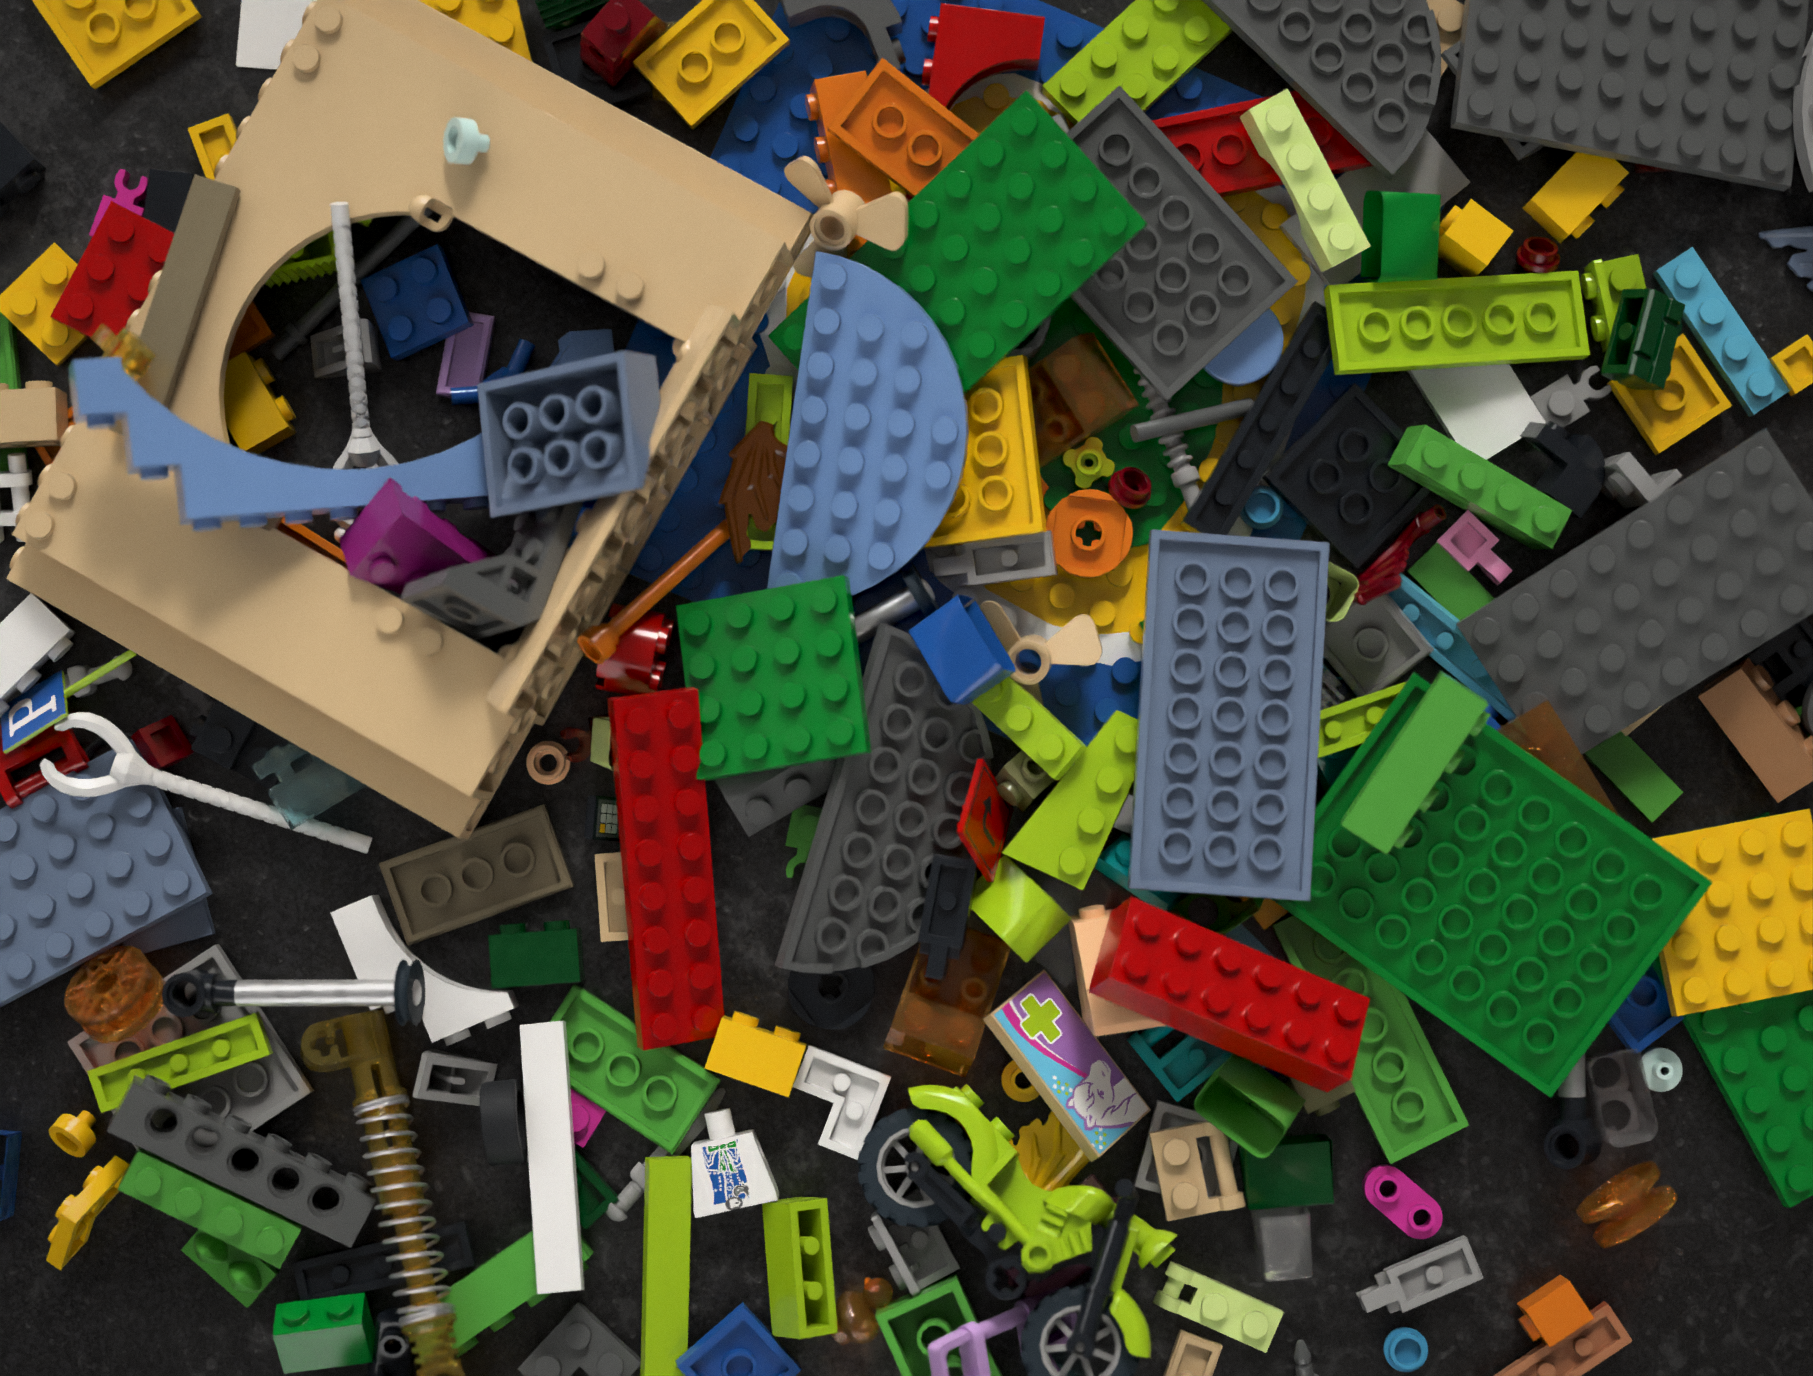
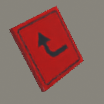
M977 759L967 797L962 805L963 810L960 821L956 825V832L985 880L993 882L1013 808L999 794L997 789L999 784L985 760Z

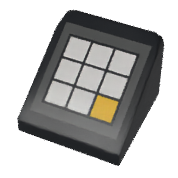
M595 795L587 797L584 831L586 839L620 841L616 797Z

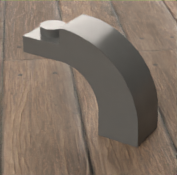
M780 0L790 28L822 17L841 18L853 23L863 32L871 46L877 64L884 58L901 72L900 65L906 63L898 38L890 40V37L902 33V20L891 0Z

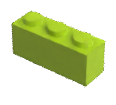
M793 1197L762 1203L772 1336L804 1339L838 1333L827 1198Z

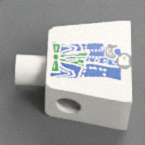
M730 1108L705 1113L709 1138L695 1141L691 1145L695 1218L778 1200L779 1190L755 1130L749 1129L735 1132Z

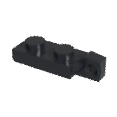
M934 854L918 938V941L921 942L919 953L929 955L925 977L929 979L946 981L950 959L960 960L961 950H964L978 867L973 860Z

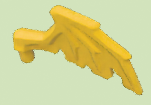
M1053 1111L1049 1113L1044 1125H1042L1039 1118L1031 1121L1029 1125H1022L1019 1128V1140L1016 1145L1013 1144L1012 1139L1009 1141L1020 1154L1019 1162L1026 1177L1032 1184L1043 1190L1054 1191L1057 1188L1068 1186L1077 1173L1090 1161ZM954 1118L955 1122L968 1135L964 1126L957 1119Z

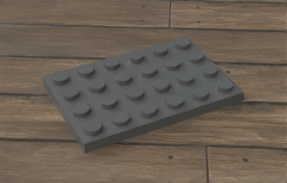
M1119 85L1066 134L1132 205L1148 225L1071 296V299L1166 402L1298 281Z

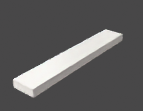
M554 1021L519 1025L537 1294L585 1290L566 1022Z

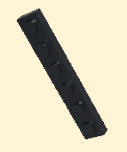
M1314 301L1308 308L1283 350L1279 361L1270 372L1180 525L1193 533L1228 535L1332 359L1326 307Z

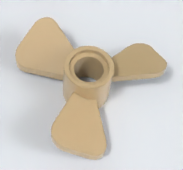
M802 156L785 167L784 173L787 180L819 208L810 221V231L814 241L793 263L795 271L800 275L812 278L816 251L848 259L847 245L855 235L891 251L899 249L906 241L908 236V202L903 194L893 192L865 204L857 194L851 191L840 190L831 194L818 165L807 156Z
M985 601L979 606L1016 668V672L1010 675L1011 678L1024 687L1043 706L1039 681L1047 675L1053 664L1093 665L1101 658L1102 644L1095 622L1089 615L1080 614L1074 617L1050 639L1046 640L1039 635L1020 637L997 602ZM1025 649L1036 651L1041 658V667L1035 670L1025 668L1019 660L1020 651Z

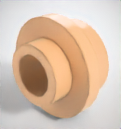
M543 741L536 744L529 751L526 760L530 776L538 783L552 785L562 781L567 776L571 765L567 750L561 744L553 741ZM551 754L556 758L557 765L554 770L547 772L542 768L541 761L544 756Z

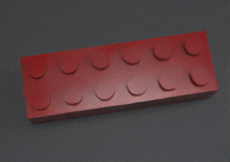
M1132 896L1110 912L1088 993L1326 1093L1352 1078L1370 998Z

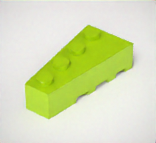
M1118 710L1113 712L1089 742L1088 748L1056 783L1001 853L1073 887L1084 890L1135 778L1138 719Z

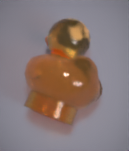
M866 1277L862 1293L856 1290H849L843 1292L838 1297L836 1302L838 1333L831 1335L840 1345L844 1346L851 1341L858 1344H866L877 1337L879 1324L872 1308L880 1309L891 1302L893 1297L891 1284L883 1278L876 1277L871 1279Z

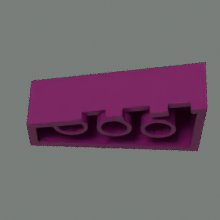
M391 477L339 539L350 576L399 594L403 593L405 585L409 582L452 567L497 557V555L472 537L466 538L458 532L456 525L445 517L440 519L429 511L428 505L416 496L412 498L402 490L401 485Z

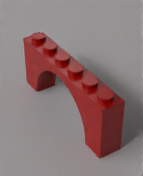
M941 3L939 17L930 16L927 42L935 43L933 59L925 58L921 85L929 86L928 94L950 110L962 94L988 77L1014 70L1038 71L1045 17ZM906 193V200L909 202L913 197Z

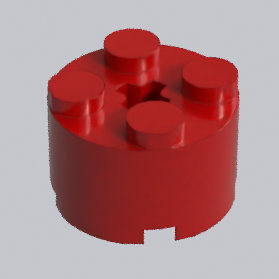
M613 603L608 617L614 618L627 605ZM648 610L618 637L619 643L616 645V652L603 664L597 665L596 677H599V680L595 684V688L623 695L657 692L659 687H662L667 662L659 661L660 654H665L667 645L669 646L671 643L675 620L666 619V613Z

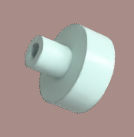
M453 117L449 120L443 139L444 154L449 163L470 165L474 161L477 152L486 153L489 150V136L479 134L478 126L473 119Z
M1650 1047L1642 1051L1636 1059L1635 1075L1638 1081L1650 1090L1657 1092L1669 1091L1681 1080L1683 1073L1682 1063L1679 1057L1669 1049Z

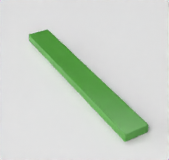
M1435 543L1406 571L1424 592L1459 620L1495 599L1469 571L1464 570L1438 543ZM1621 731L1583 754L1649 823L1655 821L1683 793L1629 736H1625Z

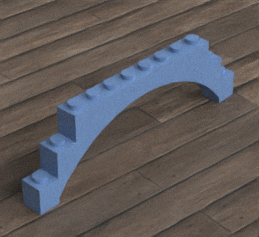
M612 329L569 331L558 340L559 353L549 368L614 353ZM121 357L73 360L68 368L74 423L87 422L88 429H106L115 427V420H121L127 474H140L141 480L151 481L169 478L168 471H174L180 525L193 524L194 531L218 530L222 528L221 522L239 521L240 528L261 527L267 525V518L285 517V524H302L312 522V515L330 514L331 521L355 519L358 517L357 512L363 511L390 477L399 483L402 490L410 497L416 496L425 502L432 513L446 511V505L462 503L463 510L489 508L482 433L441 453L408 463L370 469H322L287 464L245 452L214 439L181 420L149 396L122 369Z

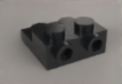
M210 696V699L215 701V704L208 717L200 715L195 721L189 737L195 740L191 750L274 791L298 746Z

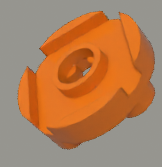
M1078 490L1061 499L1051 510L1046 521V529L1048 531L1051 530L1053 534L1056 565L1075 577L1096 578L1113 571L1127 556L1132 544L1133 528L1128 514L1110 494L1099 490ZM1085 522L1094 523V530L1101 532L1100 540H1093L1091 546L1082 545V538L1076 537V529H1083Z

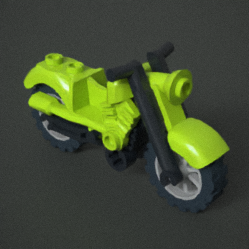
M967 1084L961 1089L957 1086L953 1089L941 1085H921L908 1088L911 1101L918 1108L901 1109L888 1117L882 1118L876 1123L872 1131H869L866 1135L862 1150L859 1152L858 1180L869 1204L882 1217L896 1224L912 1228L936 1226L951 1218L957 1224L960 1233L985 1255L988 1263L985 1279L987 1288L995 1297L1002 1300H1012L1022 1296L1028 1289L1030 1281L1035 1279L1037 1283H1040L1066 1267L1077 1264L1092 1267L1093 1270L1089 1282H1085L1084 1285L1064 1287L1045 1296L1028 1315L1021 1334V1359L1027 1375L1066 1376L1076 1359L1081 1358L1086 1376H1094L1088 1359L1094 1355L1111 1362L1107 1369L1099 1376H1134L1140 1357L1151 1358V1337L1144 1314L1135 1300L1125 1290L1121 1289L1133 1251L1139 1255L1138 1264L1141 1270L1149 1262L1157 1268L1175 1251L1170 1242L1177 1234L1167 1230L1154 1229L1134 1214L1140 1197L1132 1182L1128 1179H1121L1116 1183L1115 1190L1119 1196L1117 1203H1114L1107 1193L1093 1186H1064L1054 1191H1048L1032 1184L1022 1170L1019 1162L1020 1154L1009 1143L1014 1134L997 1116L990 1122L978 1110L984 1102ZM946 1115L951 1116V1117L957 1119V1120L964 1126V1128L966 1129L968 1135L963 1131V1129H962L955 1121H953L951 1118L947 1117ZM909 1136L917 1145L916 1152L908 1153L898 1141ZM892 1147L905 1159V1165L885 1167L887 1155ZM934 1165L944 1166L950 1175L946 1176L939 1173L934 1168ZM906 1172L908 1176L895 1193L888 1183L886 1174ZM913 1181L920 1187L924 1201H911L902 1198ZM1001 1267L1007 1270H1012L1015 1267L1020 1272L1015 1278L1019 1285L1015 1291L1011 1288L1000 1290L996 1285L1001 1280L1000 1275L997 1273ZM1079 1312L1072 1332L1061 1318L1070 1313ZM1102 1321L1105 1322L1108 1327L1099 1331ZM1055 1324L1068 1337L1066 1344L1047 1345L1049 1334ZM1112 1333L1115 1344L1114 1355L1096 1349V1341ZM1067 1351L1071 1353V1356L1061 1371L1058 1372L1052 1364L1048 1352Z

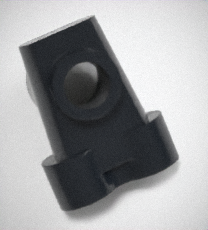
M391 1307L378 1314L373 1361L367 1363L368 1376H421V1355L419 1352L414 1351L413 1326L401 1327L399 1326L401 1322L398 1321L401 1317L409 1315V1312L398 1314L397 1310L400 1308Z

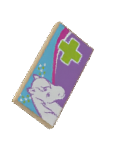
M1045 969L1035 975L983 1019L1091 1162L1101 1157L1151 1110Z

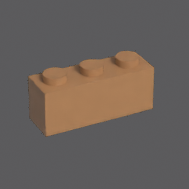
M1747 658L1707 684L1698 698L1776 802L1779 803L1813 781V736L1808 737L1798 724L1800 717L1791 703L1787 700L1781 701L1772 690L1774 684L1768 672L1761 665L1754 666L1751 660Z

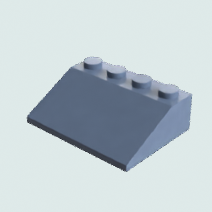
M619 351L477 384L491 518H500L643 489L650 457L649 442L660 405L656 356Z

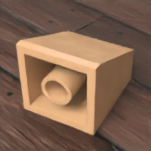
M1104 905L1081 907L1078 909L1079 915L1070 916L1071 920L1069 921L1083 1021L1095 1037L1165 1026L1160 1022L1088 993L1109 915L1114 910H1105Z

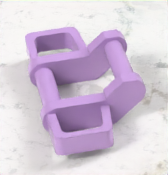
M1056 1287L1032 1297H1025L1018 1300L1012 1309L978 1324L976 1322L966 1323L957 1330L931 1342L928 1346V1355L932 1376H949L946 1355L948 1351L959 1346L963 1376H991L985 1340L1017 1327L1021 1351V1334L1028 1315L1045 1296L1061 1288ZM1077 1312L1070 1313L1061 1318L1072 1332L1077 1320ZM1059 1328L1056 1332L1049 1335L1047 1345L1066 1344L1068 1337ZM1049 1354L1052 1364L1058 1370V1372H1060V1368L1052 1358L1051 1354Z

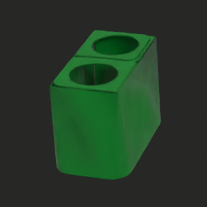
M1377 190L1366 191L1363 201L1362 230L1371 247L1361 252V277L1380 278L1364 279L1362 281L1378 283L1437 280L1441 195Z

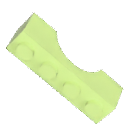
M1288 88L1241 115L1239 118L1258 154L1272 166L1287 189L1299 217L1301 235L1320 271L1328 270L1371 247Z

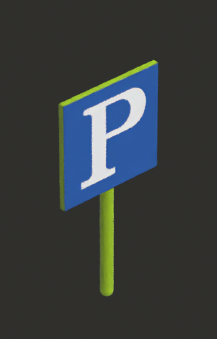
M130 649L68 688L65 685L64 672L60 670L8 702L7 704L10 707L1 716L3 752L7 754L67 717L68 697L135 657L137 653Z

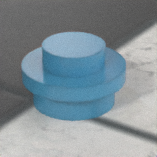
M1264 485L1256 486L1242 509L1240 516L1244 523L1251 528L1259 530L1268 529L1275 525L1282 516V499L1271 487Z
M1399 1327L1387 1335L1383 1344V1353L1386 1361L1394 1369L1400 1372H1412L1419 1369L1425 1363L1428 1356V1345L1424 1336L1416 1329Z

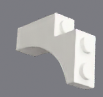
M371 895L330 912L357 979H395L398 964L402 959L406 960L409 966L412 965L415 959L420 961L425 977V1004L422 1020L432 1043L443 1038L446 1046L470 1037L471 1034L468 1027L484 1021L487 1029L512 1019L509 1010L519 1006L513 990L496 991L474 988L450 980L423 963L402 941L394 929L379 895ZM369 1006L370 1011L383 1007L385 1014L395 1011L394 1006Z

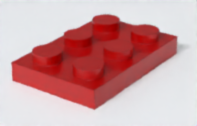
M111 201L50 317L112 350L119 347L127 333L126 325L130 316L135 310L141 309L149 295L148 286L151 279L158 271L163 270L175 233Z

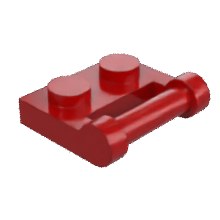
M0 725V793L11 809L23 804V798L50 784L43 776L41 770L18 782L14 781L11 772L62 746L66 756L53 763L58 772L67 775L74 770L76 773H79L89 767L87 763L90 760L80 746L72 727L65 731L55 730V725H52L5 754L3 752Z

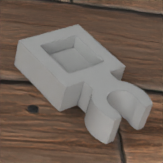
M1591 366L1579 375L1575 385L1567 374L1530 396L1545 420V424L1552 421L1564 428L1590 412L1584 400L1597 401L1610 393L1612 390L1610 385L1600 390H1594L1589 385L1590 376H1593L1600 370L1598 366Z

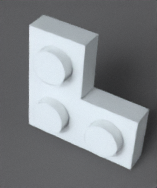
M809 1045L793 1087L833 1103L818 1145L858 1160L859 1152L864 1144L863 1141L869 1131H871L891 1076Z

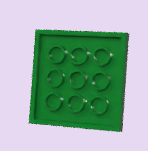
M845 575L676 606L686 687L697 688L699 696L702 746L699 753L701 762L696 774L697 780L705 779L707 781L872 753L849 577Z

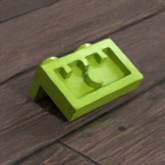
M1638 254L1608 261H1602V259L1593 260L1584 267L1585 274L1581 275L1583 295L1586 300L1591 299L1595 315L1591 316L1590 319L1592 335L1596 342H1601L1603 352L1608 347L1622 290L1646 289Z

